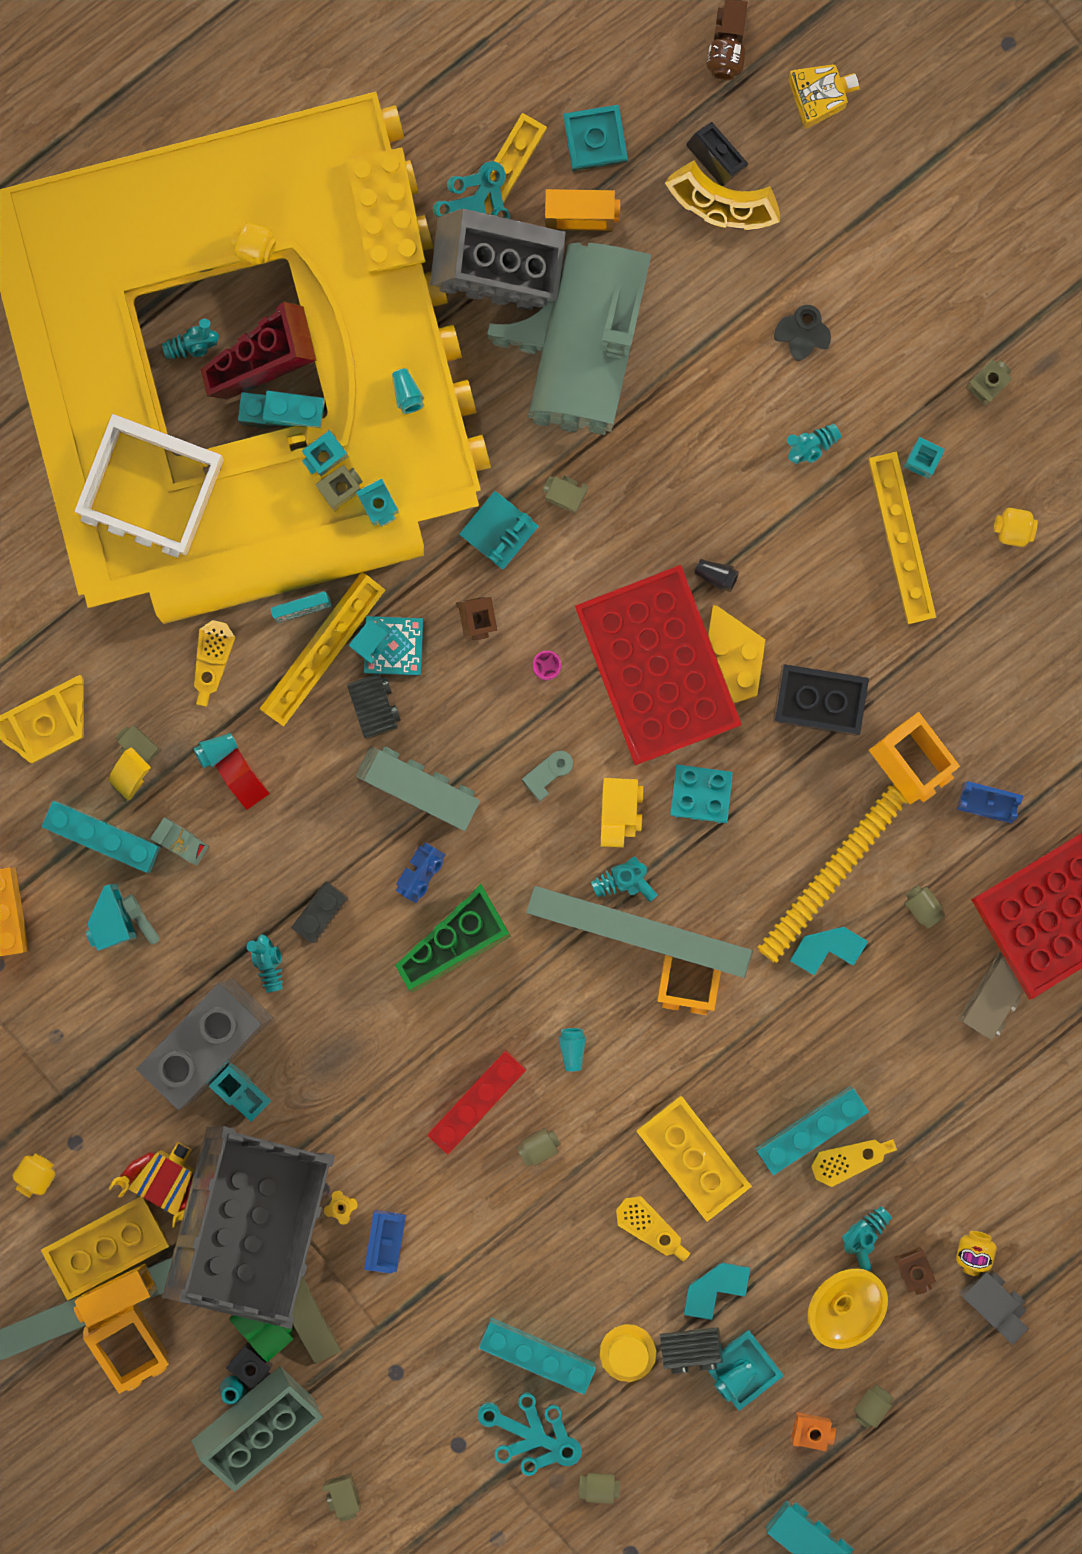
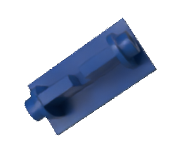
M424 842L423 846L419 845L410 860V863L418 868L413 872L406 867L396 883L398 887L395 891L417 903L419 898L426 894L428 883L433 875L441 869L446 854Z

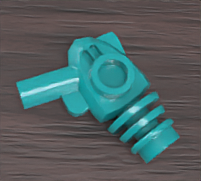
M201 319L199 326L189 328L183 334V337L179 334L177 338H172V341L168 339L167 342L162 343L163 352L167 360L171 358L175 360L176 355L178 358H182V355L184 358H188V353L193 357H202L208 353V349L217 345L219 334L210 330V321L208 319Z
M831 424L829 426L825 425V428L814 430V433H802L798 437L794 434L789 435L787 443L792 448L788 454V459L796 465L804 461L809 463L817 461L822 455V449L828 451L829 447L833 446V443L836 444L837 440L842 438L839 429L835 424Z
M632 857L626 863L612 867V876L609 875L607 870L605 872L606 879L602 874L601 881L596 877V880L591 882L597 898L602 895L605 897L604 891L611 895V888L614 894H617L616 886L620 892L628 890L630 895H635L640 891L649 903L658 896L644 880L647 874V866L639 862L636 857Z
M261 934L258 936L257 941H249L247 943V950L252 952L251 958L254 967L258 968L259 971H264L258 973V976L264 977L260 980L267 982L263 984V987H265L266 993L283 989V980H278L282 978V974H277L282 972V968H276L282 962V954L279 947H274L270 938Z
M882 1206L877 1210L874 1209V1214L869 1213L868 1216H864V1220L861 1219L852 1225L848 1232L842 1236L845 1252L856 1254L860 1269L867 1271L872 1269L868 1254L875 1248L874 1243L878 1239L877 1234L881 1235L883 1233L882 1230L884 1231L886 1228L885 1225L888 1226L889 1221L892 1219V1216Z

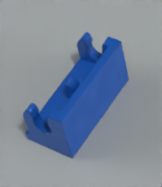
M966 781L963 782L956 810L1012 824L1018 817L1017 809L1022 803L1023 795Z
M375 1209L364 1270L384 1273L397 1272L406 1214Z

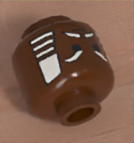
M723 35L721 39L714 40L709 46L706 63L708 70L712 72V76L726 81L733 80L735 76H738L744 66L745 47L738 42L736 37L731 35Z

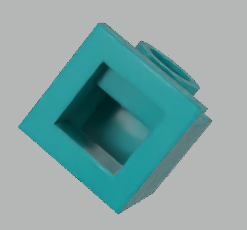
M330 430L302 450L306 457L302 460L303 464L312 475L317 472L320 477L349 457ZM322 452L329 454V459L325 462H321L318 459L319 454Z
M919 437L903 467L929 479L933 475L945 449Z
M382 478L356 492L374 526L380 524L383 527L396 520L395 515L399 513V510ZM376 499L384 501L382 508L376 509L373 506Z
M369 619L351 641L349 647L373 665L376 660L372 656L375 653L380 655L390 642L386 639L389 637L392 629L380 619L376 623Z

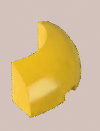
M695 161L675 171L665 182L669 191L688 211L690 209L710 224L723 228L728 226L750 230L780 222L779 207L770 186L756 191L728 189L709 179L700 170Z

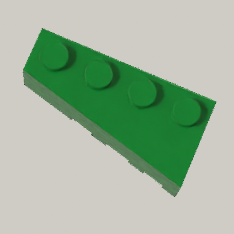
M480 884L429 935L408 952L395 967L408 990L414 993L507 940L511 935L484 887Z

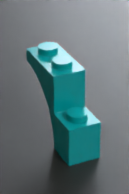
M267 391L266 395L242 392L238 421L242 426L270 429L272 426H303L321 429L325 399Z

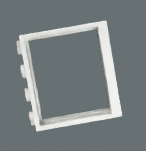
M112 414L75 512L82 516L80 521L97 527L99 522L109 526L107 531L124 537L126 532L136 536L134 541L144 546L151 547L152 543L163 547V553L177 558L179 553L187 556L224 458L215 452ZM120 432L210 466L180 543L91 509Z

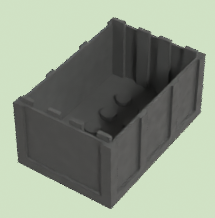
M225 1126L206 1127L162 1298L291 1329L294 1320L292 1313L301 1277L305 1276L307 1269L305 1261L316 1218L319 1219L322 1209L320 1202L329 1167L333 1166L335 1155L304 1151L236 1133L235 1129Z

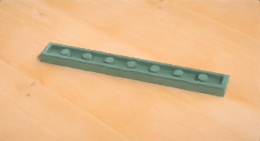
M534 886L526 912L746 978L753 954L751 949Z
M172 1258L148 1267L157 1290L147 1299L164 1292ZM80 1296L1 1328L0 1361L85 1326V1322L80 1323L74 1312V1307L76 1306L74 1301Z

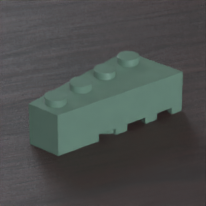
M371 746L369 747L355 777L466 831L481 801L473 797L475 791L461 784L457 789L448 784L449 778L437 772L433 776L423 772L425 766L410 759L407 764L399 760L400 754L384 746L382 751Z

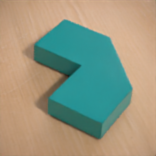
M845 927L806 935L802 938L789 961L815 976L828 952L854 966L868 941Z
M721 1262L705 1275L689 1284L684 1315L712 1320L717 1292L746 1296L750 1267Z

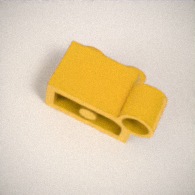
M603 778L601 847L624 848V837H635V832L641 831L642 814H637V803H643V786H638V779Z

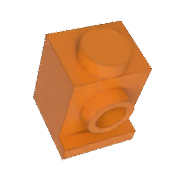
M796 1412L791 1435L792 1445L827 1451V1446L834 1444L836 1428L831 1427L832 1422L828 1418ZM812 1430L820 1431V1436L817 1439L810 1437Z

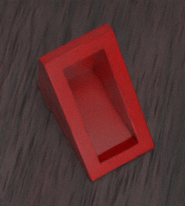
M238 748L215 765L228 788L246 810H249L270 795Z

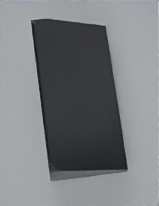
M713 122L696 132L686 144L721 186L726 185L749 165Z

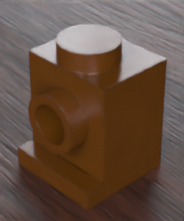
M725 0L724 8L718 7L716 25L721 26H716L714 39H721L723 35H731L736 37L739 43H742L747 1Z
M479 597L456 602V606L459 608L464 636H472V640L489 638V632L498 631L491 597ZM473 614H476L478 617L476 624H474Z
M921 1247L894 1257L909 1292L915 1291L916 1295L932 1289L931 1284L936 1282L926 1254ZM915 1269L922 1270V1276L919 1279L913 1278L912 1274Z

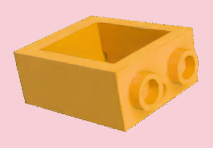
M546 189L545 228L570 231H613L614 223H619L620 199H615V190Z
M919 712L904 721L869 749V752L909 804L914 803L918 799L922 802L928 800L936 793L934 787L939 785L942 788L954 779L952 773L960 767ZM908 734L912 736L939 772L925 785L922 784L894 747Z
M664 954L657 1001L663 1002L662 1008L679 1010L680 1005L691 1007V1013L707 1015L708 1010L714 1011L721 971L713 969L708 1002L666 995L672 956Z
M144 1263L83 1293L74 1301L76 1304L74 1312L79 1322H85L88 1328L151 1297L157 1290V1287Z
M137 1304L83 1329L84 1341L119 1394L125 1390L132 1391L142 1383V1380L151 1375L152 1377L160 1375L169 1365L168 1352ZM134 1323L155 1358L121 1377L99 1342L129 1324Z

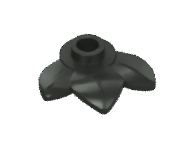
M803 305L795 311L793 316L781 319L775 329L774 340L789 342L792 356L795 360L801 361L810 355L814 346L819 349L828 350L831 342V333L829 328L821 322L822 316L820 311L815 306ZM804 315L811 316L812 323L804 324L802 317Z

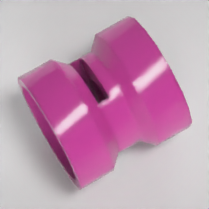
M549 650L538 653L533 661L535 675L545 681L552 680L558 676L561 670L559 656Z

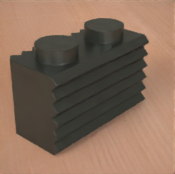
M378 673L347 684L365 739L398 729L396 722L401 721L397 706H390L387 695L392 694L387 678L382 679Z
M325 881L291 928L309 942H318L317 938L321 937V933H325L324 929L328 928V924H331V919H335L334 915L338 914V910H342L341 906L345 905V901H348V896Z
M718 1327L660 1334L664 1369H671V1374L687 1373L690 1366H700V1371L717 1369V1363H723L720 1330Z

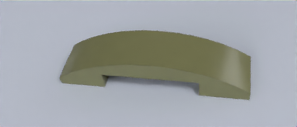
M302 1276L292 1317H294L293 1325L311 1358L317 1364L342 1350Z

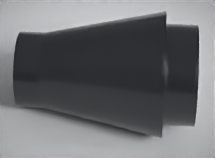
M700 559L695 569V575L700 576L721 592L724 590L731 592L737 581L739 571L735 570L734 566Z

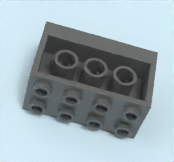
M460 209L438 217L430 285L440 287V291L444 293L455 294L457 291L465 292L466 297L471 299L488 297L492 298L491 302L495 304L507 305L508 302L515 303L517 308L522 310H533L534 306L545 307L547 303L558 300L566 232L467 209Z

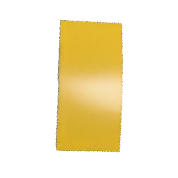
M131 747L124 751L119 758L108 781L129 801L144 783L142 779L151 767Z

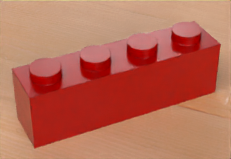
M505 1049L436 1123L427 1136L448 1155L526 1072L527 1068Z

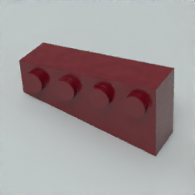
M282 302L276 307L277 311L270 317L265 316L258 322V326L249 334L244 333L237 339L238 343L230 349L226 348L201 368L206 395L228 400L242 394V392L249 391L317 361L304 307Z

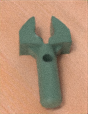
M132 894L122 899V904L132 920H135L149 943H157L160 937L147 920L137 899Z

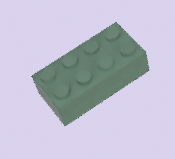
M280 1366L191 1441L199 1460L235 1492L318 1423L323 1416L315 1399Z

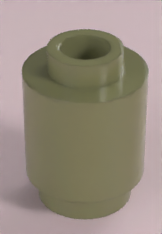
M917 885L905 894L908 899L904 904L920 925L924 924L927 929L945 916L942 911L943 906L927 886L921 888Z
M543 1128L522 1140V1144L516 1148L526 1166L529 1167L532 1164L536 1166L559 1153L557 1147L561 1143L553 1130L548 1132L546 1128Z
M875 1384L872 1389L869 1388L854 1408L853 1411L857 1414L854 1419L867 1429L871 1425L877 1428L892 1407L890 1403L894 1397Z
M587 1473V1475H580L578 1499H585V1502L613 1504V1498H619L620 1481L615 1480V1474Z

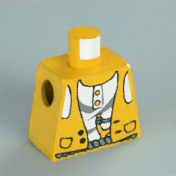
M833 64L790 71L788 76L804 129L810 128L845 109L848 103L846 94L859 90L856 74L852 73L840 77L836 65Z

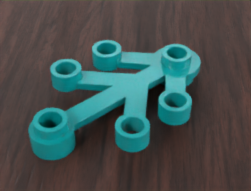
M488 161L480 167L476 174L464 177H450L447 182V188L451 193L461 194L466 190V187L479 186L472 196L448 202L437 201L433 205L434 215L440 217L460 209L486 214L484 201L489 194L493 208L491 215L497 216L499 211H502L503 218L510 219V212L503 206L500 190L506 178L503 166L498 162ZM492 171H495L496 173L494 181L490 179V173ZM456 180H459L460 187L458 190H455L454 188V182ZM442 204H444L446 207V211L443 215H441L439 211V208Z
M530 1392L522 1393L518 1401L519 1407L526 1413L530 1427L502 1415L495 1403L486 1402L480 1406L478 1420L483 1426L493 1427L497 1425L525 1438L510 1445H499L495 1449V1459L501 1464L508 1463L511 1457L539 1446L551 1451L536 1458L525 1457L522 1460L521 1471L527 1476H532L539 1468L555 1462L563 1466H572L580 1460L582 1454L581 1445L575 1438L568 1437L561 1419L562 1410L558 1405L550 1404L545 1409V1418L548 1422L552 1423L557 1440L545 1434L535 1407V1396ZM524 1397H530L533 1400L530 1406L522 1404ZM556 1409L559 1415L556 1418H550L548 1411ZM492 1411L495 1417L493 1420L488 1421L484 1418V1413ZM565 1447H570L573 1453L571 1456L566 1457L562 1454V1450ZM502 1449L507 1450L509 1453L505 1459H501L498 1456V1452ZM528 1461L533 1462L535 1468L531 1471H527L524 1468V1464Z

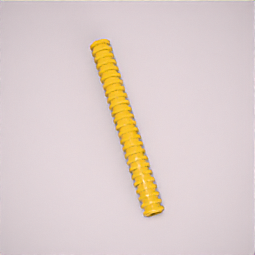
M894 784L887 787V793L883 792L881 794L883 797L881 800H876L877 805L875 807L872 806L870 808L871 812L864 815V821H859L860 826L858 828L854 827V833L847 836L849 838L847 842H842L843 847L836 849L838 853L836 855L832 854L830 857L832 860L825 863V869L821 868L819 870L821 874L814 876L815 881L813 883L810 882L808 884L809 888L802 891L804 893L802 897H797L798 902L796 904L792 903L791 906L793 908L785 912L787 914L785 918H780L781 923L774 925L776 929L774 931L770 930V936L763 939V945L759 944L757 946L758 950L773 963L779 961V955L783 956L785 954L783 952L785 948H790L789 943L796 940L794 938L796 934L800 935L802 933L800 931L801 928L807 927L806 922L808 920L812 921L813 918L811 916L818 913L817 909L819 906H824L823 901L830 899L828 895L830 893L834 894V888L841 885V879L845 880L847 878L845 874L852 872L851 867L858 864V858L862 859L864 857L862 855L864 851H869L868 846L874 845L875 842L873 840L881 836L879 834L881 831L884 832L886 830L885 825L892 823L890 819L892 817L896 818V812L903 809V803H908Z

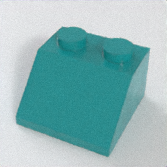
M109 884L103 887L87 923L89 930L86 931L87 939L91 947L96 946L97 951L106 950L137 938L131 918L122 904L123 897L118 884Z

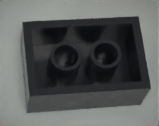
M784 664L781 666L772 723L858 736L861 733L869 678Z

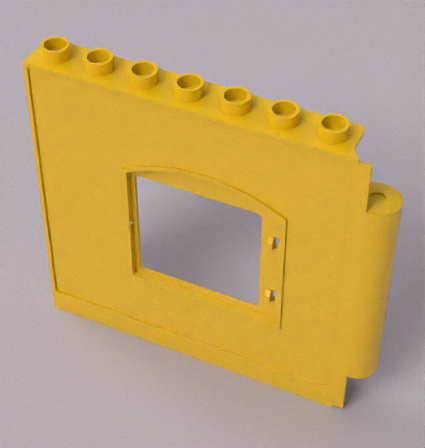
M377 92L0 189V293L78 595H85L88 608L150 593L155 613L163 624L422 557L424 556V543L418 522L479 506L476 492L481 491L476 472L489 469L491 465L483 435L467 438L462 417L476 413V408L469 381L452 382L447 362L462 358L454 325L438 328L433 309L435 306L448 303L446 294L440 291V287L430 285L432 272L424 273L421 263L370 274L367 268L346 159L392 150L391 142L404 139L396 105L381 109ZM408 160L406 161L411 191L412 195L419 194L411 161ZM425 215L418 216L417 221L423 251L433 249ZM251 222L271 230L273 239L276 240L275 249L270 260H264L263 263L286 259L290 264L300 306L304 307L317 360L315 364L328 410L327 416L322 419L321 429L293 426L208 448L207 450L220 454L224 461L187 556L179 553L177 558L163 553V547L152 543L151 547H147L135 542L136 536L126 532L124 537L108 532L109 526L98 522L97 527L80 521L82 516L77 514L75 509L112 414L168 435L134 300L140 295L256 266L257 264L237 257L235 255V245L231 244L236 228L242 229L246 223ZM403 368L408 369L409 374H411L424 396V407L410 414H403L401 409L397 408L392 373ZM330 430L349 457L322 477L317 472L312 475L302 462L306 458L302 452L305 448L291 451L290 446L306 442L308 447ZM120 432L91 509L180 543L207 475L203 468L210 466L183 455L176 456L172 451ZM326 452L320 453L319 461H327L329 454ZM343 465H345L348 471L354 468L363 481L359 485L361 489L382 478L399 513L395 515L396 520L388 525L381 527L380 524L374 526L358 495L334 512L315 484ZM339 483L337 485L338 492L343 493L347 490V484ZM376 499L373 506L376 509H380L384 506V501Z

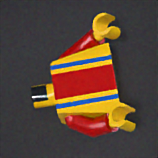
M177 1142L170 1155L161 1150L156 1154L148 1152L132 1161L120 1177L112 1181L109 1190L114 1185H120L123 1190L118 1197H123L126 1191L130 1190L174 1215L172 1227L174 1228L175 1223L183 1219L195 1169L185 1164L192 1149L183 1143Z

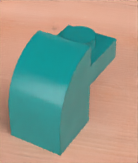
M229 1063L209 1084V1087L229 1106L232 1104L250 1122L271 1102V1099L251 1081V1078L232 1063Z

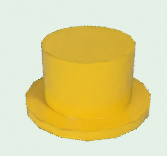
M624 1324L614 1327L605 1335L600 1345L599 1356L603 1368L610 1376L619 1381L632 1382L642 1379L651 1371L656 1360V1347L654 1340L646 1330L637 1325Z

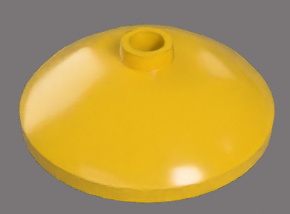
M848 1269L828 1278L817 1289L808 1308V1324L812 1334L823 1345L835 1349L850 1348L867 1340L879 1328L886 1315L888 1295L884 1284L876 1275L864 1269Z

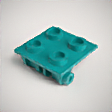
M494 491L459 535L504 570L539 526L526 513H522L498 492Z
M676 764L670 816L713 821L719 824L727 823L733 772Z

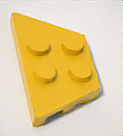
M713 605L708 636L733 702L737 703L756 697L758 695L766 639L720 607Z
M78 675L0 715V740L27 761L34 764L83 739L84 679L82 675Z

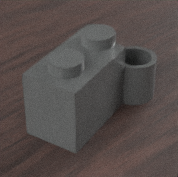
M993 1270L989 1274L987 1272H980V1276H975L959 1294L1014 1345L1029 1329L1019 1319L1027 1311L1023 1307L1026 1301L1014 1290L1009 1294L1002 1287L1005 1281Z

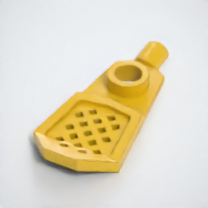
M212 620L199 629L194 687L199 691L197 705L207 707L210 694L216 692L236 639L227 623ZM206 672H210L213 676L212 681L209 683H205L202 680V676Z
M874 1139L823 1150L817 1153L811 1168L816 1180L833 1187L882 1162L885 1154L893 1152L897 1148L893 1139L884 1143H879ZM867 1148L873 1152L870 1159L863 1157V1151Z
M642 1196L625 1198L616 1209L618 1226L666 1256L674 1254L683 1262L690 1255V1252L680 1245L681 1237ZM668 1235L670 1243L662 1245L659 1242L660 1237Z

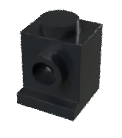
M247 1342L227 1365L226 1369L236 1375L249 1388L253 1389L271 1374L269 1370L273 1364L270 1361L266 1362ZM253 1365L256 1368V1373L249 1374L246 1372V1366Z

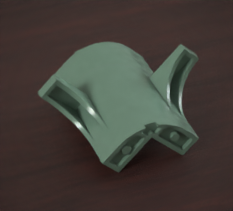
M580 243L568 244L565 247L562 261L558 300L547 303L538 313L521 322L505 325L490 323L487 336L489 340H493V345L508 348L509 344L520 346V351L530 354H536L537 350L542 351L528 412V418L533 419L532 423L541 426H549L550 423L561 425V430L574 433L577 432V429L583 430L584 426L589 427V432L605 435L606 431L612 432L652 254L596 243H588V246H583Z

